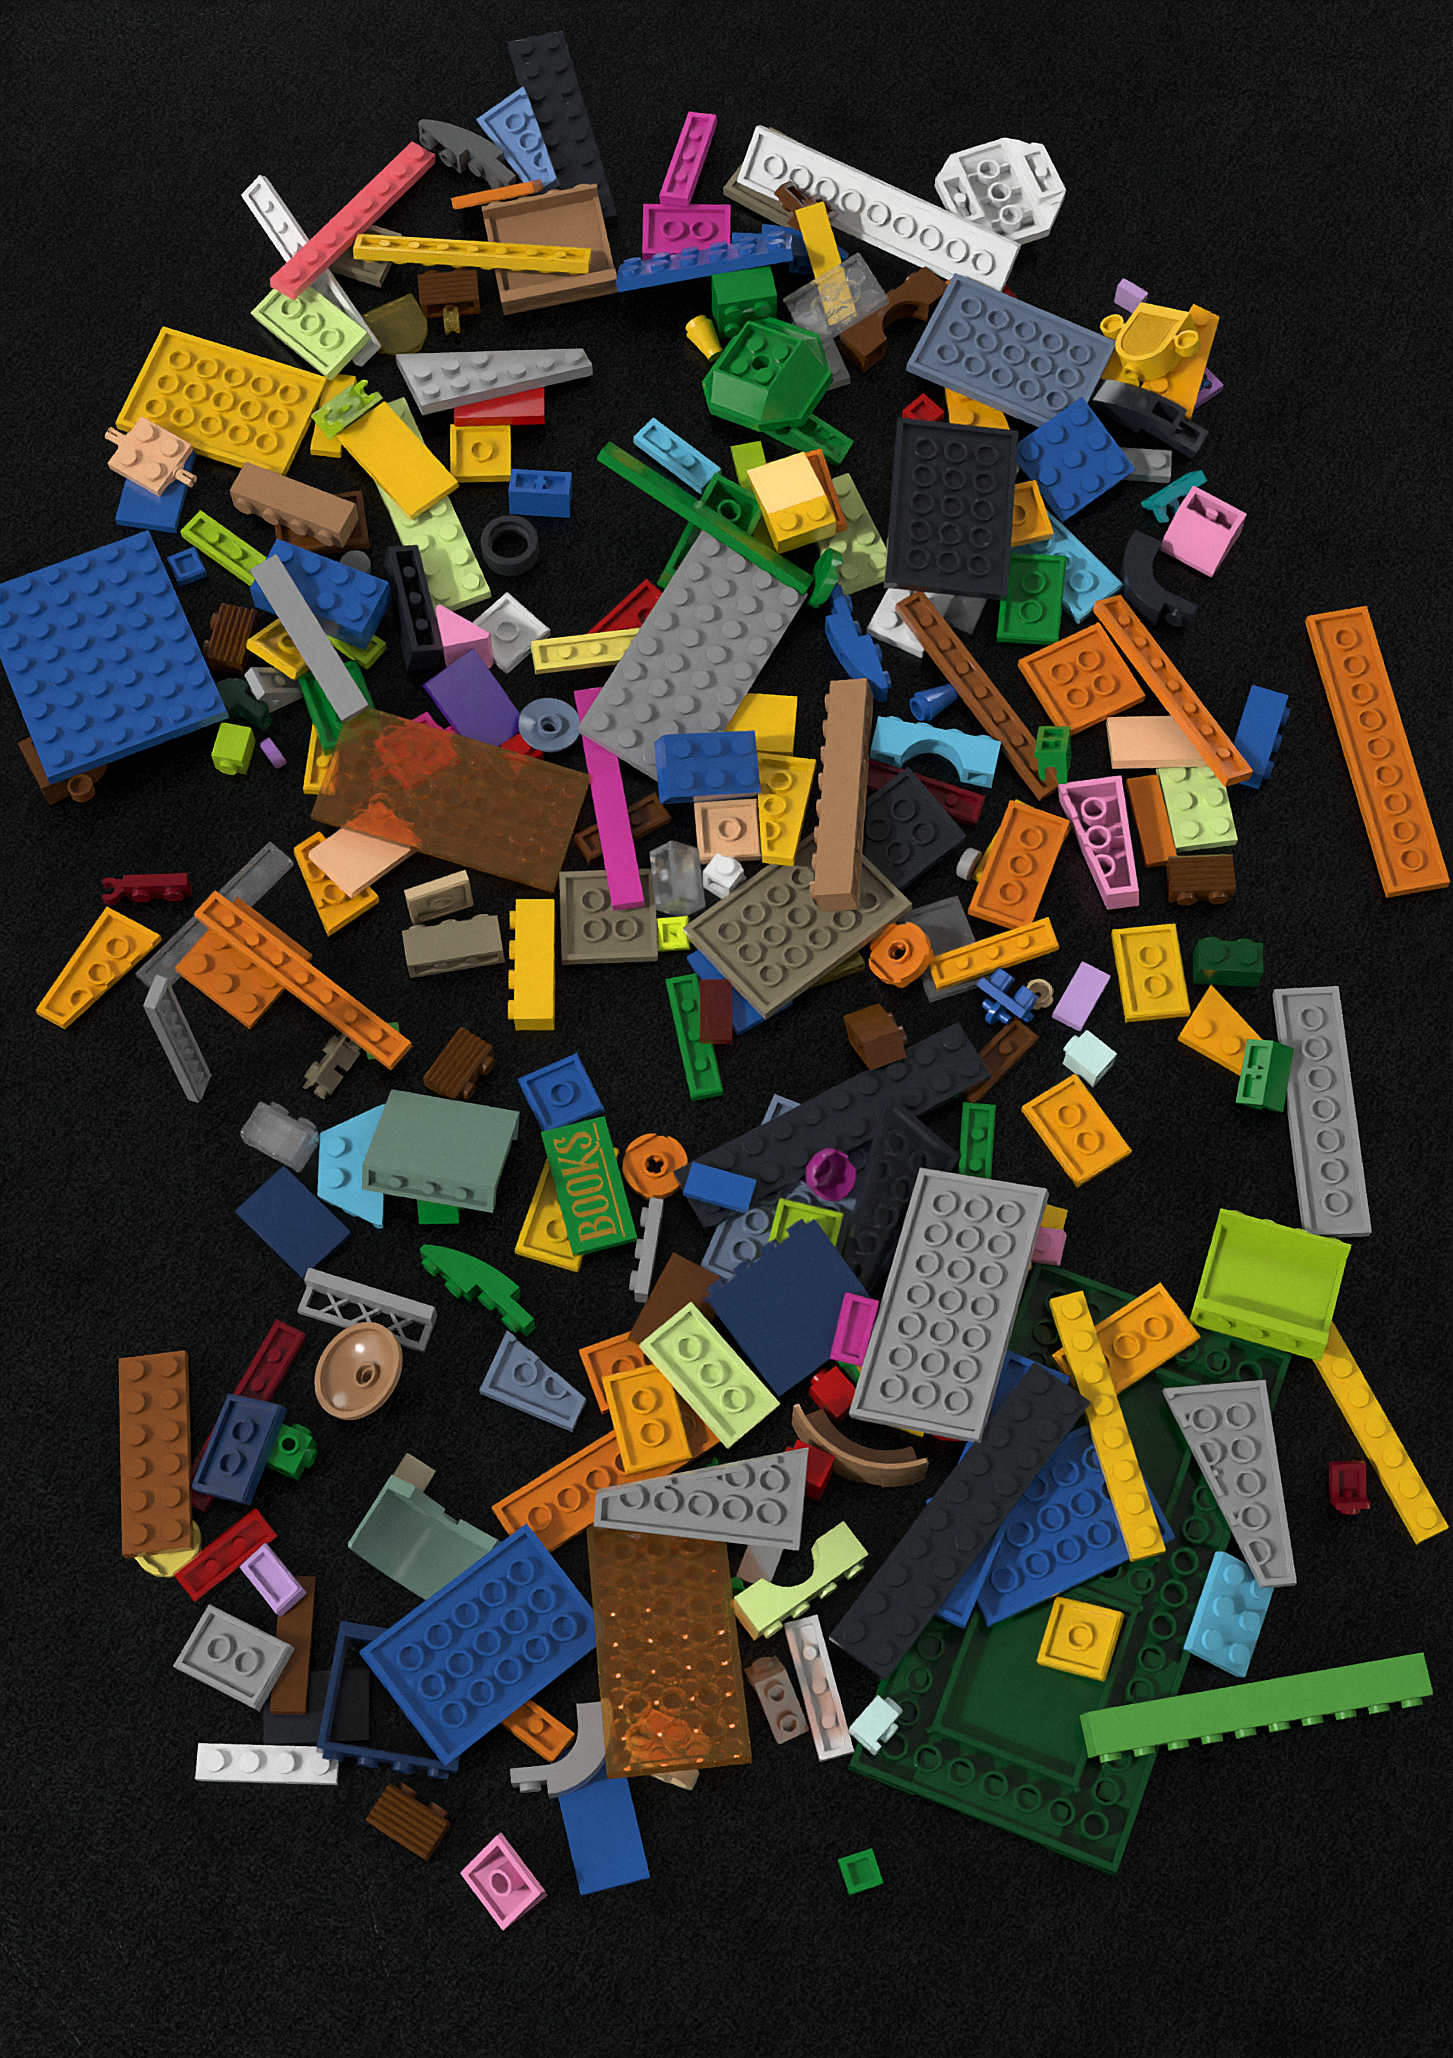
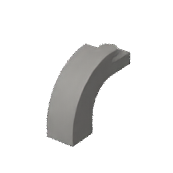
M612 1700L576 1704L578 1736L572 1750L563 1759L550 1765L510 1769L513 1788L520 1787L521 1793L541 1791V1785L547 1784L549 1798H556L572 1793L588 1783L605 1763L614 1737Z

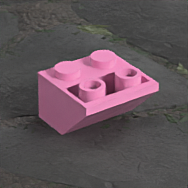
M1193 486L1178 508L1162 540L1160 550L1213 577L1240 535L1247 514Z

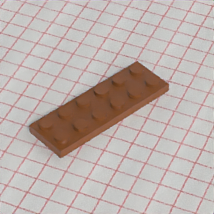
M186 1351L120 1358L122 1555L125 1558L192 1551L194 1550L192 1489H190L192 1485L188 1354Z

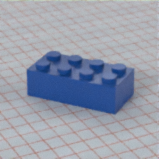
M277 539L266 560L277 554L325 634L366 650L392 601L389 582ZM254 580L250 591L255 607L277 615L257 581Z

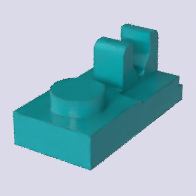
M1202 470L1189 472L1142 501L1141 504L1143 508L1147 507L1148 510L1153 511L1159 523L1168 522L1169 518L1166 515L1167 507L1175 515L1180 507L1177 498L1182 496L1185 499L1193 486L1198 488L1207 480Z

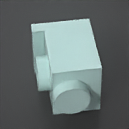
M877 1695L850 1726L849 1733L875 1756L881 1748L878 1741L881 1739L886 1743L899 1728L895 1722L903 1710L889 1697L883 1700Z

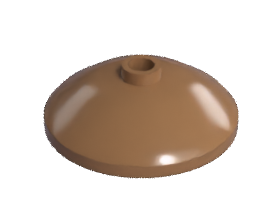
M362 1322L346 1328L328 1344L318 1362L314 1382L317 1399L325 1411L339 1419L355 1420L373 1413L386 1402L398 1383L403 1362L402 1349L394 1333L378 1323Z

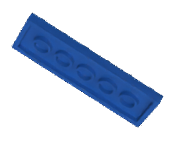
M776 231L768 234L767 238L756 239L755 236L741 238L739 243L728 245L727 242L722 241L710 245V248L699 250L698 247L685 248L681 250L680 254L670 255L669 252L657 253L652 256L653 259L641 261L639 257L625 260L624 264H620L616 279L618 292L792 261L794 257L793 234H785V231Z

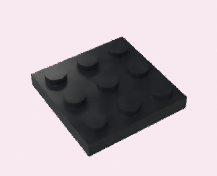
M909 767L866 799L862 854L900 892L968 840L965 833Z

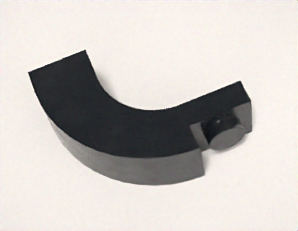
M1134 530L1126 546L1120 572V581L1123 583L1122 591L1126 601L1138 616L1155 627L1161 617L1173 626L1189 629L1194 620L1198 605L1167 592L1156 582L1152 568L1159 557L1162 542Z

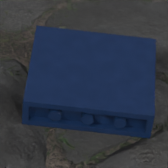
M801 1218L786 1229L789 1234L780 1242L776 1238L769 1241L759 1249L762 1253L761 1256L753 1262L750 1258H747L733 1268L736 1273L726 1282L721 1277L706 1288L709 1294L702 1299L704 1303L711 1305L767 1385L765 1387L774 1397H780L829 1360L845 1293L871 1299L815 1219L804 1222Z

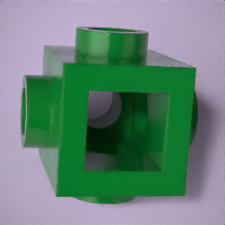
M293 1423L292 1427L282 1424L266 1466L271 1470L299 1481L305 1467L310 1468L313 1465L318 1450L315 1449L316 1443L313 1437L310 1436L312 1432Z

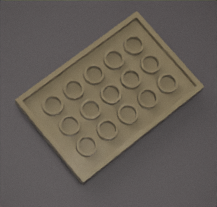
M814 832L799 842L794 867L769 864L683 927V932L687 935L689 941L765 1020L877 937L889 924L897 922L912 910V903L862 854L858 909L821 912L816 900H812L810 896V882L815 880L812 855L817 853Z

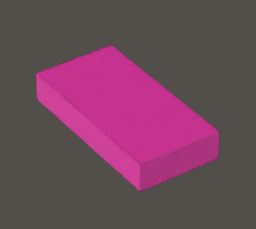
M845 1293L829 1359L860 1367L863 1366L878 1310V1300Z

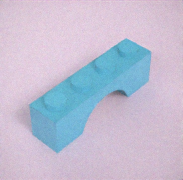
M878 716L870 758L901 768L908 759L915 755L935 753L947 758L954 764L961 782L991 788L1001 741L994 740L986 735H967L957 729L943 730L933 728V726L927 723L914 724L904 722L900 718L893 716L886 718Z

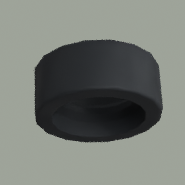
M514 515L500 516L489 522L483 530L481 537L483 558L487 566L497 574L504 576L521 575L530 570L537 562L540 551L537 531L531 522ZM504 534H519L527 539L528 548L518 557L504 558L493 552V542Z

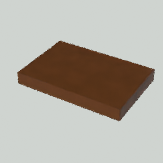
M362 490L332 494L355 503L359 520L343 548L335 545L327 546L315 537L307 534L299 535L289 527L279 523L275 525L276 540L285 541L318 555L370 548Z
M673 1252L627 1339L640 1345L641 1342L690 1302L695 1305L711 1324L716 1312L709 1303H704L702 1299L709 1294L706 1288L721 1277Z

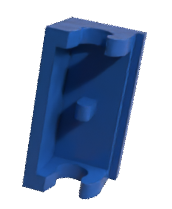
M511 469L508 490L510 514L570 518L572 473Z

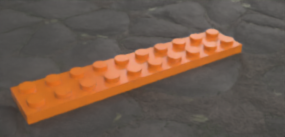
M1367 606L1307 616L1305 621L1386 898L1448 887L1450 879Z

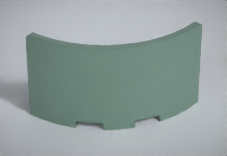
M391 1475L349 1541L348 1547L385 1575L424 1600H427L501 1542L462 1519L459 1522L444 1513V1507L436 1503L416 1486Z

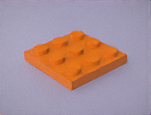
M1099 622L1026 656L1018 662L1019 669L1054 725L1070 726L1071 736L1106 720L1107 717H1112L1143 702L1146 696Z
M236 897L232 904L307 962L312 959L311 953L239 897ZM210 929L206 931L175 967L177 973L250 1030L286 989Z

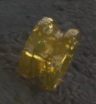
M447 307L443 308L445 334L449 335L451 331L460 334L458 307H454L451 311Z

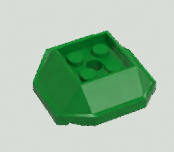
M768 317L762 321H747L740 333L730 340L702 381V386L709 411L712 415L758 432H765L789 425L791 428L803 426L834 380L818 333Z

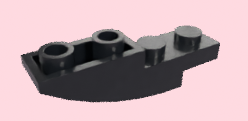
M1100 378L1088 402L1089 405L1136 434L1142 428L1191 459L1197 453L1208 431L1184 417L1187 409L1156 393L1128 383Z

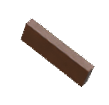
M656 792L627 807L633 842L671 822V816L665 806L660 804V799ZM597 824L574 835V841L589 865L603 858Z
M1014 1016L1011 1022L978 1053L991 1074L990 1080L961 1096L969 1103H978L1038 1041L1039 1036Z

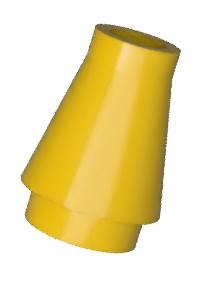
M705 315L692 319L685 327L688 332L687 337L710 362L718 359L723 349L712 320L707 319Z

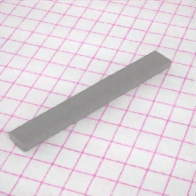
M156 975L143 1007L188 1100L199 1103L210 1080V1071L168 979Z

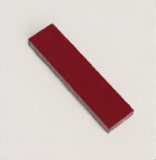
M869 758L867 792L874 794L904 769ZM914 773L954 821L976 827L986 796Z

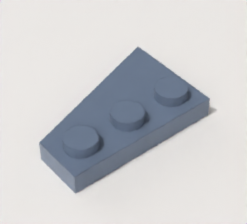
M507 1330L479 1390L480 1394L573 1432L586 1404V1398L556 1372L554 1373L537 1355L523 1346Z

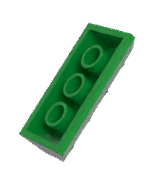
M714 472L700 502L752 535L762 515L755 494ZM690 521L657 585L666 589L702 532V529Z

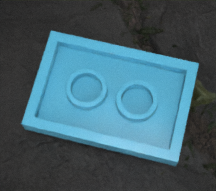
M1215 1552L1183 1649L1236 1677H1245L1274 1587L1260 1589L1248 1564L1225 1552Z

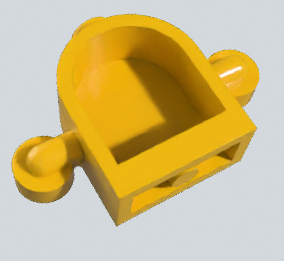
M1140 302L1126 323H1124L1122 316L1113 314L1104 318L1100 324L1103 335L1116 340L1115 348L1123 366L1122 372L1126 378L1132 381H1149L1160 378L1169 373L1182 356H1192L1201 348V342L1191 313Z

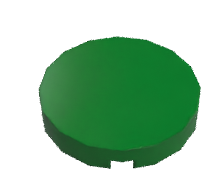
M832 548L826 549L815 564L811 573L814 579L806 590L808 595L804 600L807 605L818 608L819 604L822 605L826 602L832 593L839 574L835 572L836 566H841L843 563V556L839 551Z

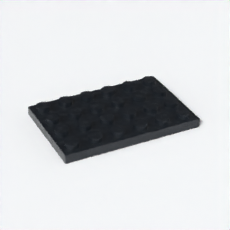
M897 418L884 588L1006 601L1009 585L1018 431Z

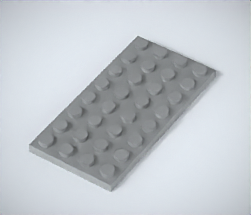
M702 530L576 731L658 782L654 742L661 736L668 734L723 732L808 593L805 592L803 596L798 594L795 589L787 587L768 572L763 571Z
M924 1168L919 1169L849 1411L851 1418L981 1443L1049 1197L1047 1189Z

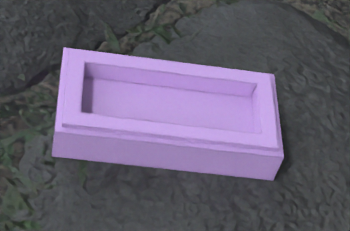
M1082 961L1054 1010L1052 1018L1081 1032L1111 976Z
M266 1543L239 1566L280 1617L307 1593Z

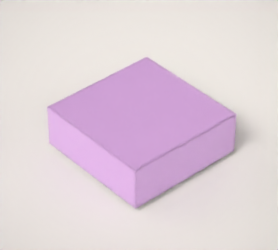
M1123 278L1117 286L1114 302L1133 313L1140 302L1146 303L1148 293Z

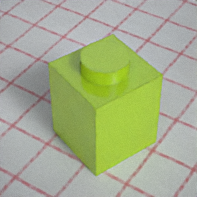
M221 722L211 755L216 769L228 775H235L236 773L247 774L256 743L252 728Z

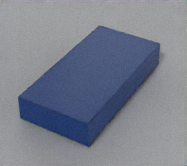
M693 1162L683 1196L747 1214L757 1180Z

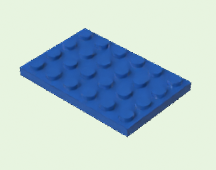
M1088 1425L1067 1435L1016 1505L976 1600V1604L988 1628L1130 1560ZM1142 1474L1165 1544L1173 1540L1175 1536ZM930 1498V1499L927 1500V1502H926L927 1505H928V1503L931 1501L932 1498Z
M526 1523L360 1650L359 1653L443 1765L446 1766L612 1633Z

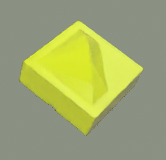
M688 916L656 919L657 947L659 952L691 949V942L683 932V927L690 923Z

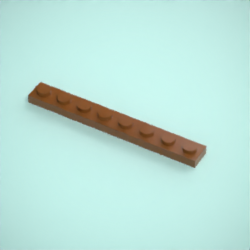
M916 591L896 603L895 611L988 734L994 740L1001 741V751L1038 800L1041 801L1057 791V770L1054 767L1046 768L1045 781L1040 779L1038 775V758H1034L1035 738L925 593Z

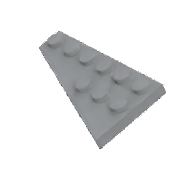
M583 348L396 354L397 365L422 415L593 375L592 364Z
M1266 1380L1164 1388L1163 1394L1259 1588L1294 1586L1297 1581Z
M809 1447L598 1489L595 1501L594 1526L799 1551Z

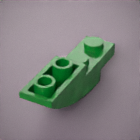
M426 1244L420 1248L422 1258L424 1259L421 1264L433 1276L439 1273L447 1281L445 1283L446 1288L455 1297L460 1298L463 1296L470 1302L480 1293L478 1299L490 1311L496 1308L504 1316L501 1320L512 1332L516 1333L519 1330L527 1337L536 1328L534 1318L516 1303L521 1297L519 1286L489 1264L460 1251Z

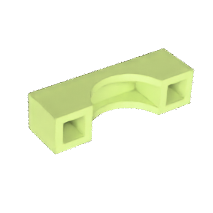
M844 1521L816 1540L811 1549L814 1570L812 1576L806 1582L793 1587H781L761 1578L734 1597L730 1608L754 1641L763 1634L766 1638L771 1637L783 1627L781 1621L790 1615L794 1619L799 1617L810 1608L808 1602L817 1596L821 1600L826 1598L838 1588L835 1583L846 1577L849 1581L864 1570L862 1564L867 1558L868 1553Z

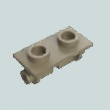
M345 1034L339 1037L334 1035L323 1049L327 1053L320 1063L315 1061L304 1075L308 1080L303 1088L307 1089L313 1085L316 1087L314 1093L320 1098L325 1099L327 1095L331 1096L343 1078L341 1074L334 1070L335 1067L338 1066L347 1072L357 1057H359L361 1047L352 1040L349 1043L345 1041L347 1038Z

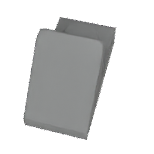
M251 667L244 674L252 693L255 695L264 713H271L303 697L297 679H291L277 668Z

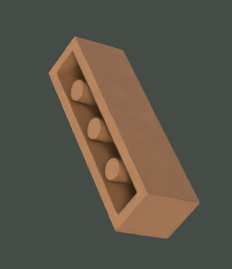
M245 462L230 489L233 504L242 513L256 514L273 525L279 523L289 527L299 535L307 534L315 537L327 546L335 545L343 548L359 520L355 503L249 462Z

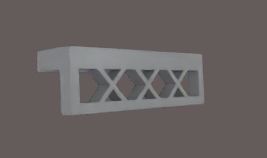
M308 1268L304 1278L307 1287L298 1308L299 1314L348 1328L365 1320L371 1322L370 1318L383 1312L391 1316L395 1325L387 1329L391 1332L398 1330L400 1336H395L400 1346L422 1353L425 1352L437 1319L435 1307ZM314 1291L328 1295L332 1305L320 1311L308 1307ZM333 1297L341 1299V1301L335 1303ZM349 1303L359 1305L363 1315L350 1321L342 1317L339 1308ZM364 1307H367V1308H370V1309H373V1310L370 1311V1312H366V1310H365ZM335 1310L337 1316H334V1315H331V1314H328V1313H330V1312H332V1311ZM396 1317H399V1318H402V1319H405V1320H403V1321H401V1322L398 1323ZM413 1322L425 1326L419 1342L405 1338L401 1328Z

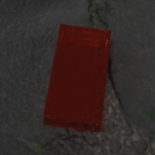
M700 979V1044H732V983L728 979Z

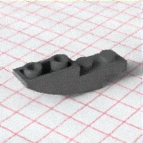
M426 119L418 122L421 144L427 150H433L438 154L448 167H454L460 173L469 167L474 175L477 177L481 176L489 182L492 189L517 184L516 175L505 166L504 151L492 142L469 130L452 124Z

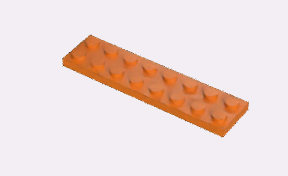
M676 1390L675 1393L689 1442L692 1460L626 1477L615 1430H612L492 1506V1510L508 1536H511L527 1523L550 1553L594 1525L595 1501L598 1489L675 1474L722 1444V1442Z

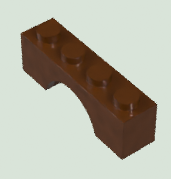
M926 266L917 273H911L896 290H890L880 303L875 307L870 306L865 310L860 319L853 324L849 323L843 328L840 333L839 351L863 373L885 356L886 337L883 332L885 328L895 320L906 317L929 321L948 285Z

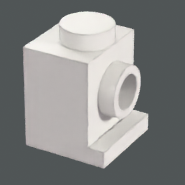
M717 852L703 871V887L723 899L745 883L747 877L743 875L744 869L737 860L730 856L724 857Z

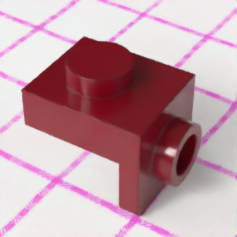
M1363 1460L1329 1462L1330 1503L1336 1510H1340V1513L1359 1514L1361 1509L1371 1508L1370 1500L1366 1497V1463Z

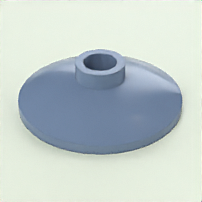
M542 698L535 700L522 710L519 717L518 727L522 738L531 747L540 751L559 752L565 750L576 742L580 734L576 731L580 724L577 712L569 704L558 699ZM546 729H550V730H552L553 732H547V731H545V730H546Z

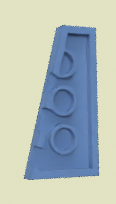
M524 86L476 119L492 143L504 151L506 162L522 183L541 179L542 191L531 194L532 196L545 194L560 185Z

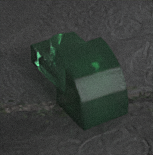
M232 678L215 683L229 718L225 719L227 722L234 724L241 716L264 732L272 723L269 707L263 700H257L251 691L248 681Z

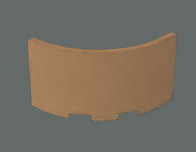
M799 1404L793 1405L792 1426L802 1442L835 1456L834 1473L857 1483L863 1482L881 1485V1487L909 1485L925 1479L929 1465L928 1459L918 1460L912 1446L887 1451L861 1446L840 1433L831 1423L824 1409L804 1415Z

